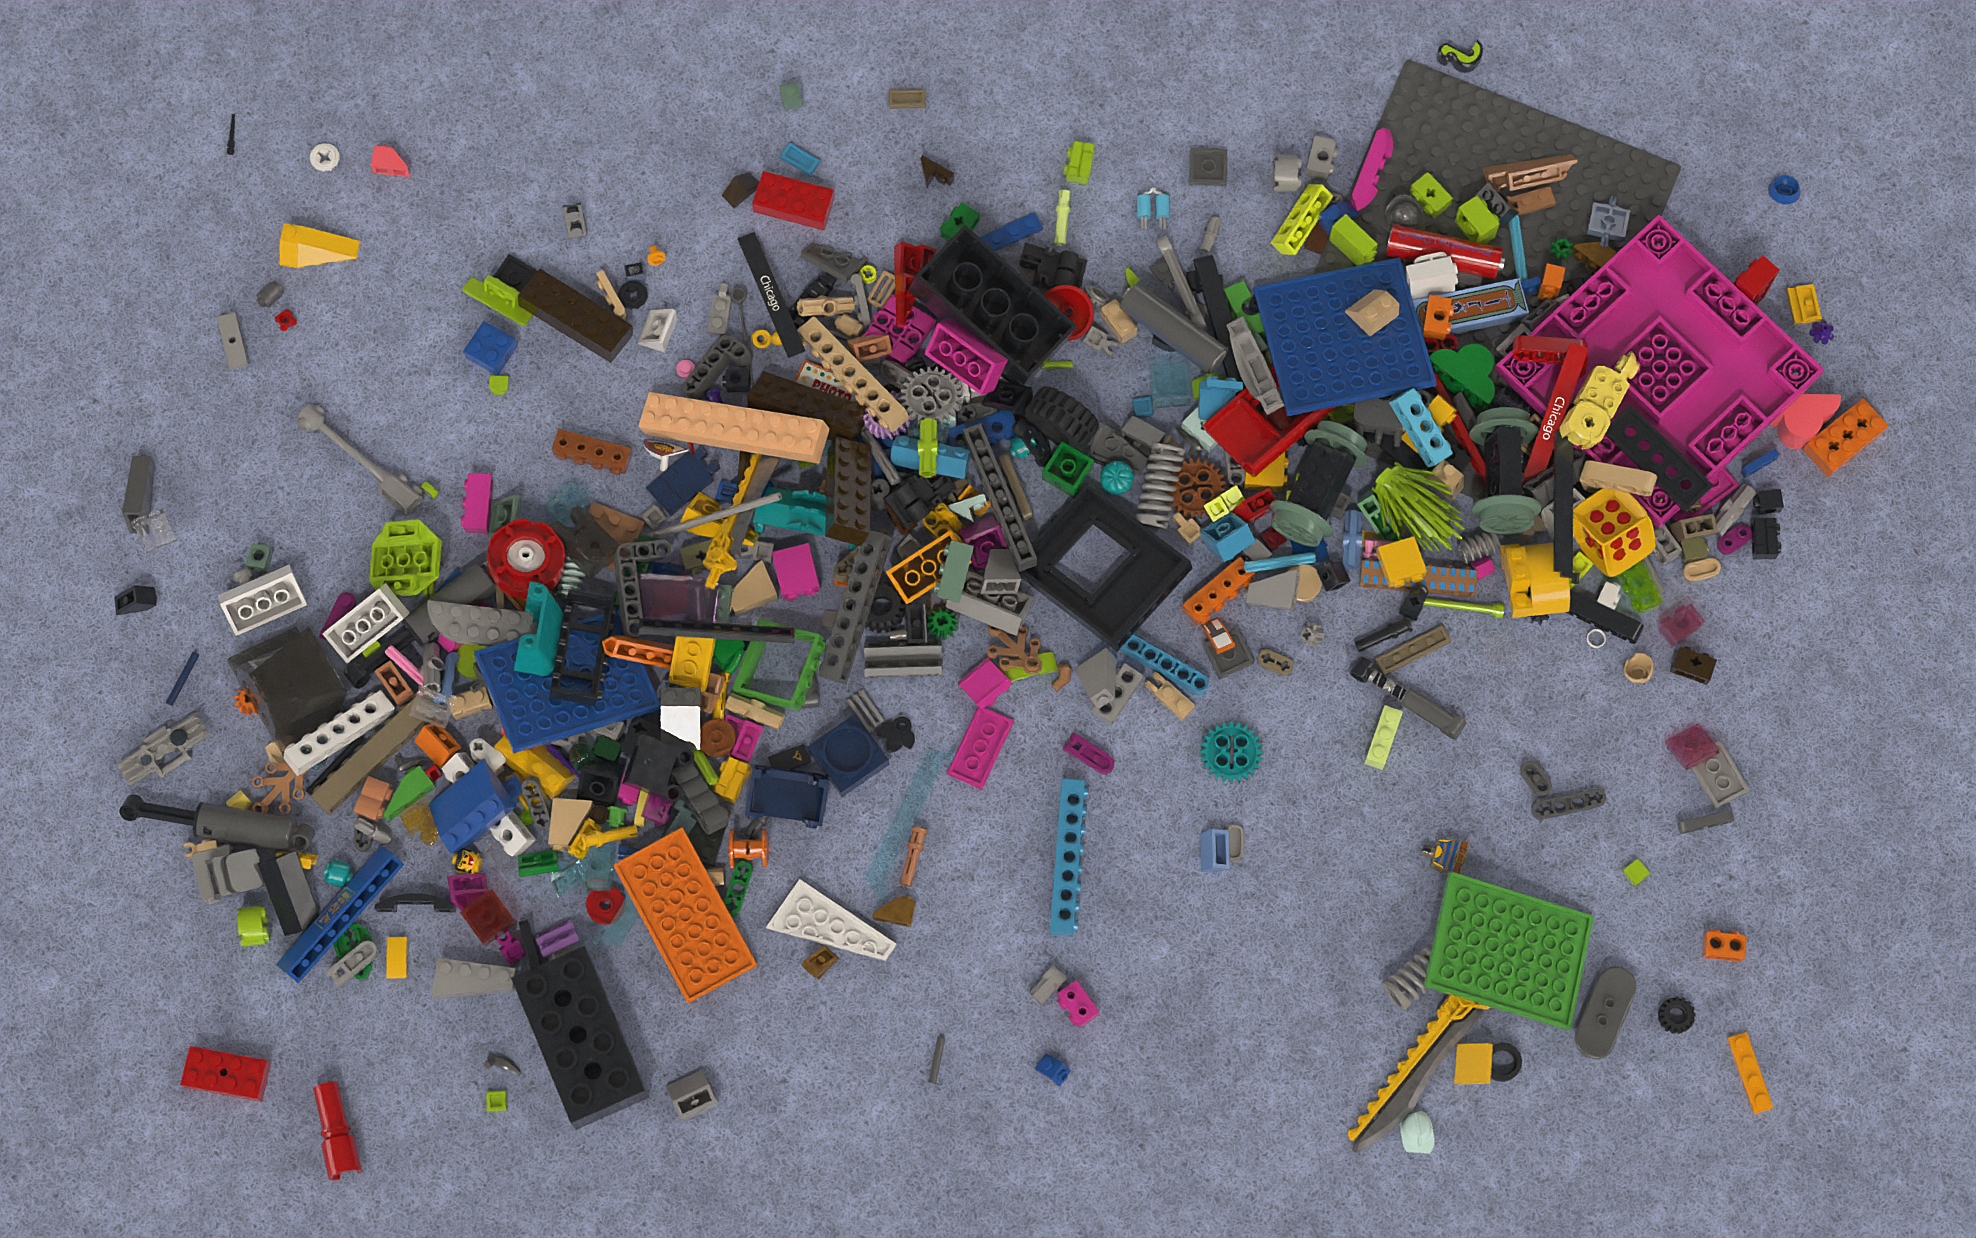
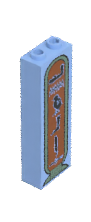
M1519 278L1436 295L1452 298L1451 305L1454 306L1453 316H1449L1448 323H1451L1450 334L1452 335L1520 321L1529 314ZM1429 297L1413 300L1422 332ZM1440 315L1434 316L1436 320H1443Z

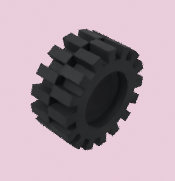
M1671 997L1660 1006L1658 1021L1661 1022L1660 1025L1665 1028V1031H1670L1672 1034H1681L1686 1032L1695 1022L1694 1006L1691 1007L1690 1001H1685L1686 998ZM1678 1008L1683 1012L1684 1019L1682 1022L1675 1023L1670 1019L1669 1012L1671 1009Z

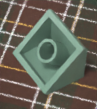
M518 495L493 501L488 537L492 538L498 529L514 520L520 519L522 502Z

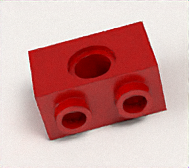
M1268 487L1242 501L1232 513L1247 524H1250L1272 511L1270 504L1272 501L1277 500V498Z

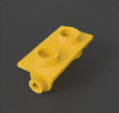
M588 818L584 821V825L579 833L587 834L592 833L594 830L601 831L603 827L595 824V821ZM576 836L572 845H569L567 853L583 861L591 847L581 850Z

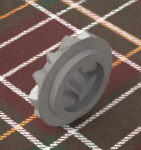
M1087 285L1084 288V292L1095 306L1102 308L1110 302L1108 296L1098 287Z

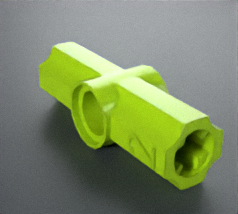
M925 418L920 423V439L918 440V456L920 457L919 475L925 478H932V476H936V456H938L939 452L937 420Z

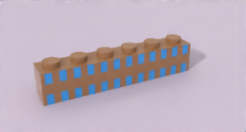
M1368 558L1362 560L1359 587L1410 592L1413 585L1422 584L1426 586L1429 594L1474 598L1477 570H1472L1470 567L1455 569L1449 565L1434 567L1433 564H1425L1427 573L1423 580L1416 583L1412 581L1406 582L1400 588H1394V586L1388 588L1380 563L1376 559Z

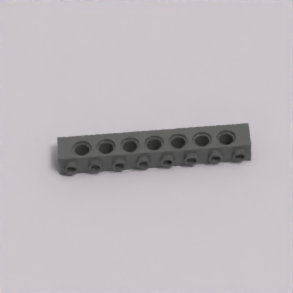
M981 423L963 429L964 442L967 449L971 450V459L1018 572L1036 566V554Z
M870 530L862 546H859L858 552L854 556L853 568L848 575L847 587L842 594L841 605L837 610L835 624L831 629V637L825 648V656L819 666L818 676L847 684L890 549L892 537ZM862 584L861 590L858 591V587ZM856 603L855 608L852 610L853 604ZM850 621L849 627L846 628L847 623ZM844 639V644L840 646L841 641Z

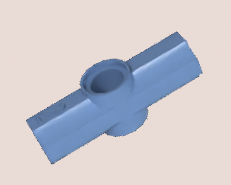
M1358 510L1345 512V528L1342 536V564L1346 569H1359L1363 533L1361 532L1362 512Z

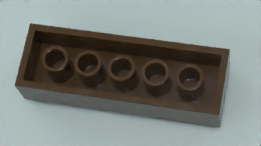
M542 269L537 271L518 295V304L521 308L612 363L633 336L631 324Z
M765 371L762 372L747 396V408L823 420L829 427L827 439L831 441L836 436L855 441L865 425L863 416L866 414L867 406Z
M836 436L827 450L825 537L861 547L870 533L871 446Z

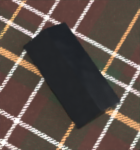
M296 850L259 862V869L284 936L306 931L320 915Z

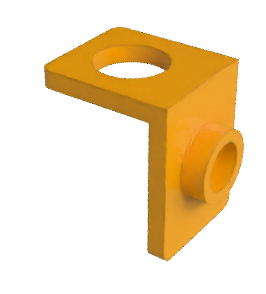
M969 485L959 496L958 500L963 501L981 494L972 485ZM989 502V504L985 505V508L976 511L971 509V511L981 518L990 508L991 504Z

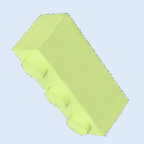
M1384 706L1364 764L1383 770L1403 711Z

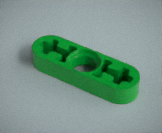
M740 861L736 864L724 900V905L729 912L727 905H731L733 901L729 896L741 898L740 901L737 899L735 901L737 909L729 912L731 917L737 916L740 913L753 873L752 866L747 861ZM743 866H746L749 871L743 875V880H746V882L739 880L741 872L738 869L743 868ZM741 884L743 886L742 893H733V886Z

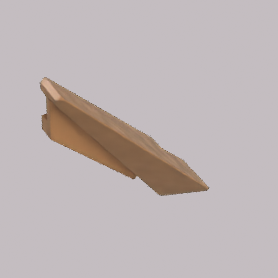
M1570 154L1483 167L1482 169L1486 184L1489 182L1499 189L1507 186L1509 191L1563 180L1567 176L1569 168L1577 163V159Z

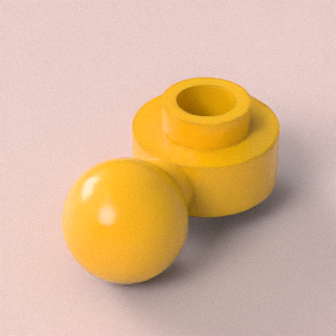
M757 329L751 335V342L757 348H766L770 342L776 346L782 345L777 331L770 335L766 330ZM759 335L763 337L761 342L757 340Z

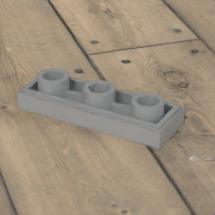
M236 313L217 317L230 370L248 366Z

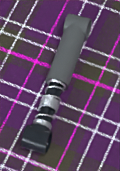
M1362 656L1358 658L1349 672L1353 678L1362 683H1374L1377 688H1382L1383 692H1386L1388 695L1391 694V697L1395 696L1398 698V701H1401L1400 705L1439 728L1446 736L1454 740L1458 738L1467 724L1462 717L1446 711L1411 688L1405 690L1403 686L1397 685L1396 681H1393L1391 678L1389 679V677H1384L1381 675V672L1378 673L1372 661Z

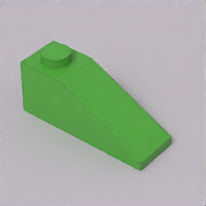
M420 765L417 768L412 767L406 772L407 775L403 777L383 814L388 822L436 788Z

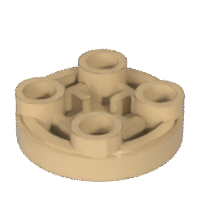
M1307 564L1291 567L1287 572L1296 570L1300 573L1296 601L1310 602L1317 597L1322 587L1317 570Z

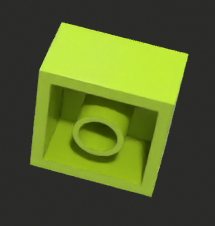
M1477 195L1459 207L1455 218V223L1470 241L1483 244L1495 238L1500 224L1498 217L1488 210L1486 202L1483 199L1480 200Z

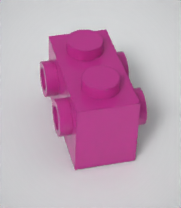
M1077 980L1057 993L1058 1000L1056 1002L1062 1010H1067L1069 1013L1068 1019L1073 1026L1077 1025L1080 1029L1099 1016L1098 1009Z

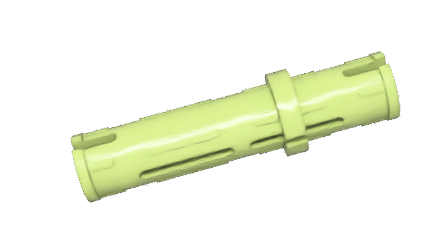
M1068 190L1059 191L1058 206H1056L1057 220L1054 242L1056 246H1062V244L1066 246L1068 214L1071 210L1069 207L1071 192Z

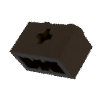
M1680 646L1670 672L1707 685L1713 674L1717 659H1714L1708 653H1697L1691 647ZM1692 661L1696 662V667L1692 666Z

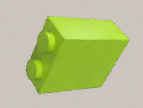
M1345 214L1332 226L1329 240L1356 266L1373 263L1378 244Z

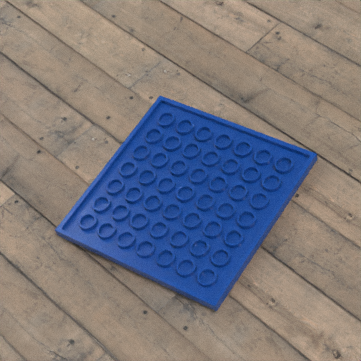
M1400 257L1253 287L1287 416L1404 393L1413 388L1419 390L1436 386L1435 375ZM1374 289L1387 291L1399 302V316L1372 336H1369L1345 313V310Z

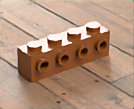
M558 429L552 447V452L557 459L564 461L571 459L578 465L589 464L596 470L608 469L610 473L615 475L626 474L632 457V450L629 447Z

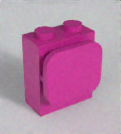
M809 543L771 552L783 600L793 601L798 599V596H813L820 591Z

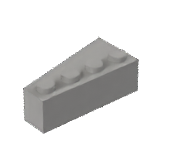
M438 958L431 997L433 1000L515 992L511 977L518 975V971L516 968Z

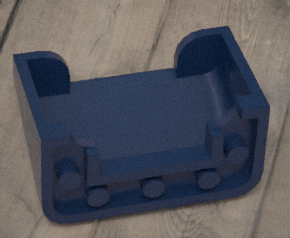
M751 764L744 814L751 820H759L760 817L764 816L798 820L805 823V827L816 829L817 826L823 825L830 780L827 775Z

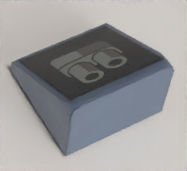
M642 262L624 265L627 282L646 280Z

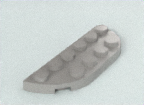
M431 600L427 602L428 616L432 625L435 626L443 637L453 642L490 647L521 638L524 634L537 633L538 623L533 622V617L529 612Z

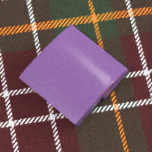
M571 919L535 934L543 957L580 941Z

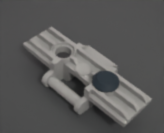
M194 713L173 728L167 729L164 726L142 740L143 745L139 750L116 765L130 786H133L154 771L163 779L165 774L182 763L191 761L192 759L187 750L210 736V733L198 715ZM174 751L177 753L181 751L183 753L164 767L159 768L158 764L163 762L161 759L170 752ZM146 755L151 756V763L143 765L141 762L142 758Z

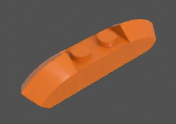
M622 635L611 636L602 641L605 654L611 657L671 668L675 647L673 645Z

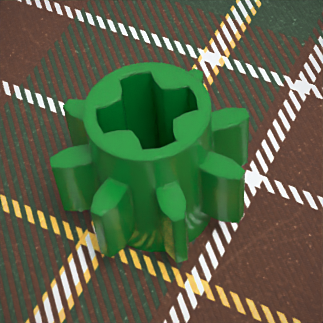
M1557 237L1556 243L1551 242L1550 247L1552 250L1550 255H1554L1556 261L1558 259L1566 261L1567 255L1571 256L1573 253L1570 250L1573 243H1569L1567 238L1560 239Z

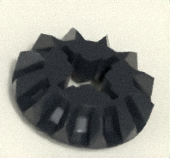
M629 281L620 287L618 298L623 307L630 310L639 309L642 305H645L648 299V292L642 283ZM628 292L632 294L637 292L636 296L638 299L632 298L631 300H629L630 295L628 294Z

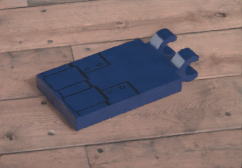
M703 446L694 455L688 452L646 487V490L670 516L714 481L712 475L720 469V465L715 459L708 466L702 462L708 456L707 450Z

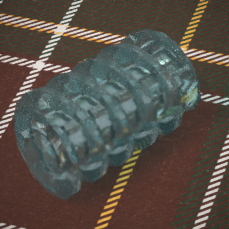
M1506 387L1501 389L1491 402V404L1495 402L1494 408H1518L1528 412L1530 415L1532 413L1530 412V405L1524 407V400L1518 403L1519 396L1511 398L1512 391L1505 394Z

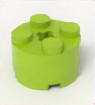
M259 905L237 908L238 933L242 939L240 941L241 947L265 945L266 942H270L267 926H264V923H268L265 907Z

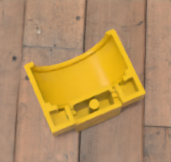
M1554 542L1519 545V543L1500 545L1499 556L1508 587L1512 618L1569 612L1570 582L1569 578L1560 577V572H1553ZM1529 587L1531 592V598L1527 597Z

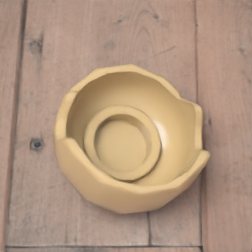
M1635 653L1631 659L1626 661L1624 667L1626 678L1634 684L1647 682L1652 677L1654 671L1652 658L1645 653Z

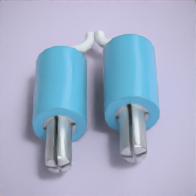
M1150 188V191L1137 196V219L1141 220V230H1147V220L1151 218V196L1147 194L1154 191V193L1159 194L1155 197V218L1159 220L1160 230H1162L1163 220V230H1165L1166 220L1169 219V196L1156 191V188Z

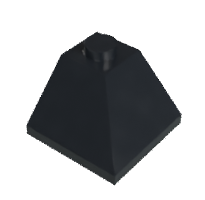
M998 380L994 391L989 392L985 396L981 405L1025 416V409L1033 398L1032 387Z
M602 761L581 766L576 800H590L594 805H602L606 808L610 806L615 807L625 765Z

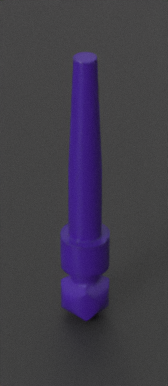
M553 744L548 745L547 750L550 753L552 752L556 759L558 758L579 778L580 774L562 756V753Z

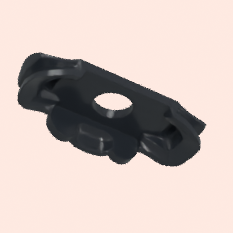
M1024 418L1017 420L1012 426V431L1018 438L1022 439L1035 457L1037 465L1045 467L1052 455L1043 433ZM1032 437L1038 440L1036 448L1031 445Z

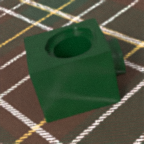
M600 736L599 740H595L592 751H594L595 758L618 763L622 753V743Z

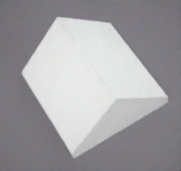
M674 309L650 310L637 343L665 353L678 320L676 311Z

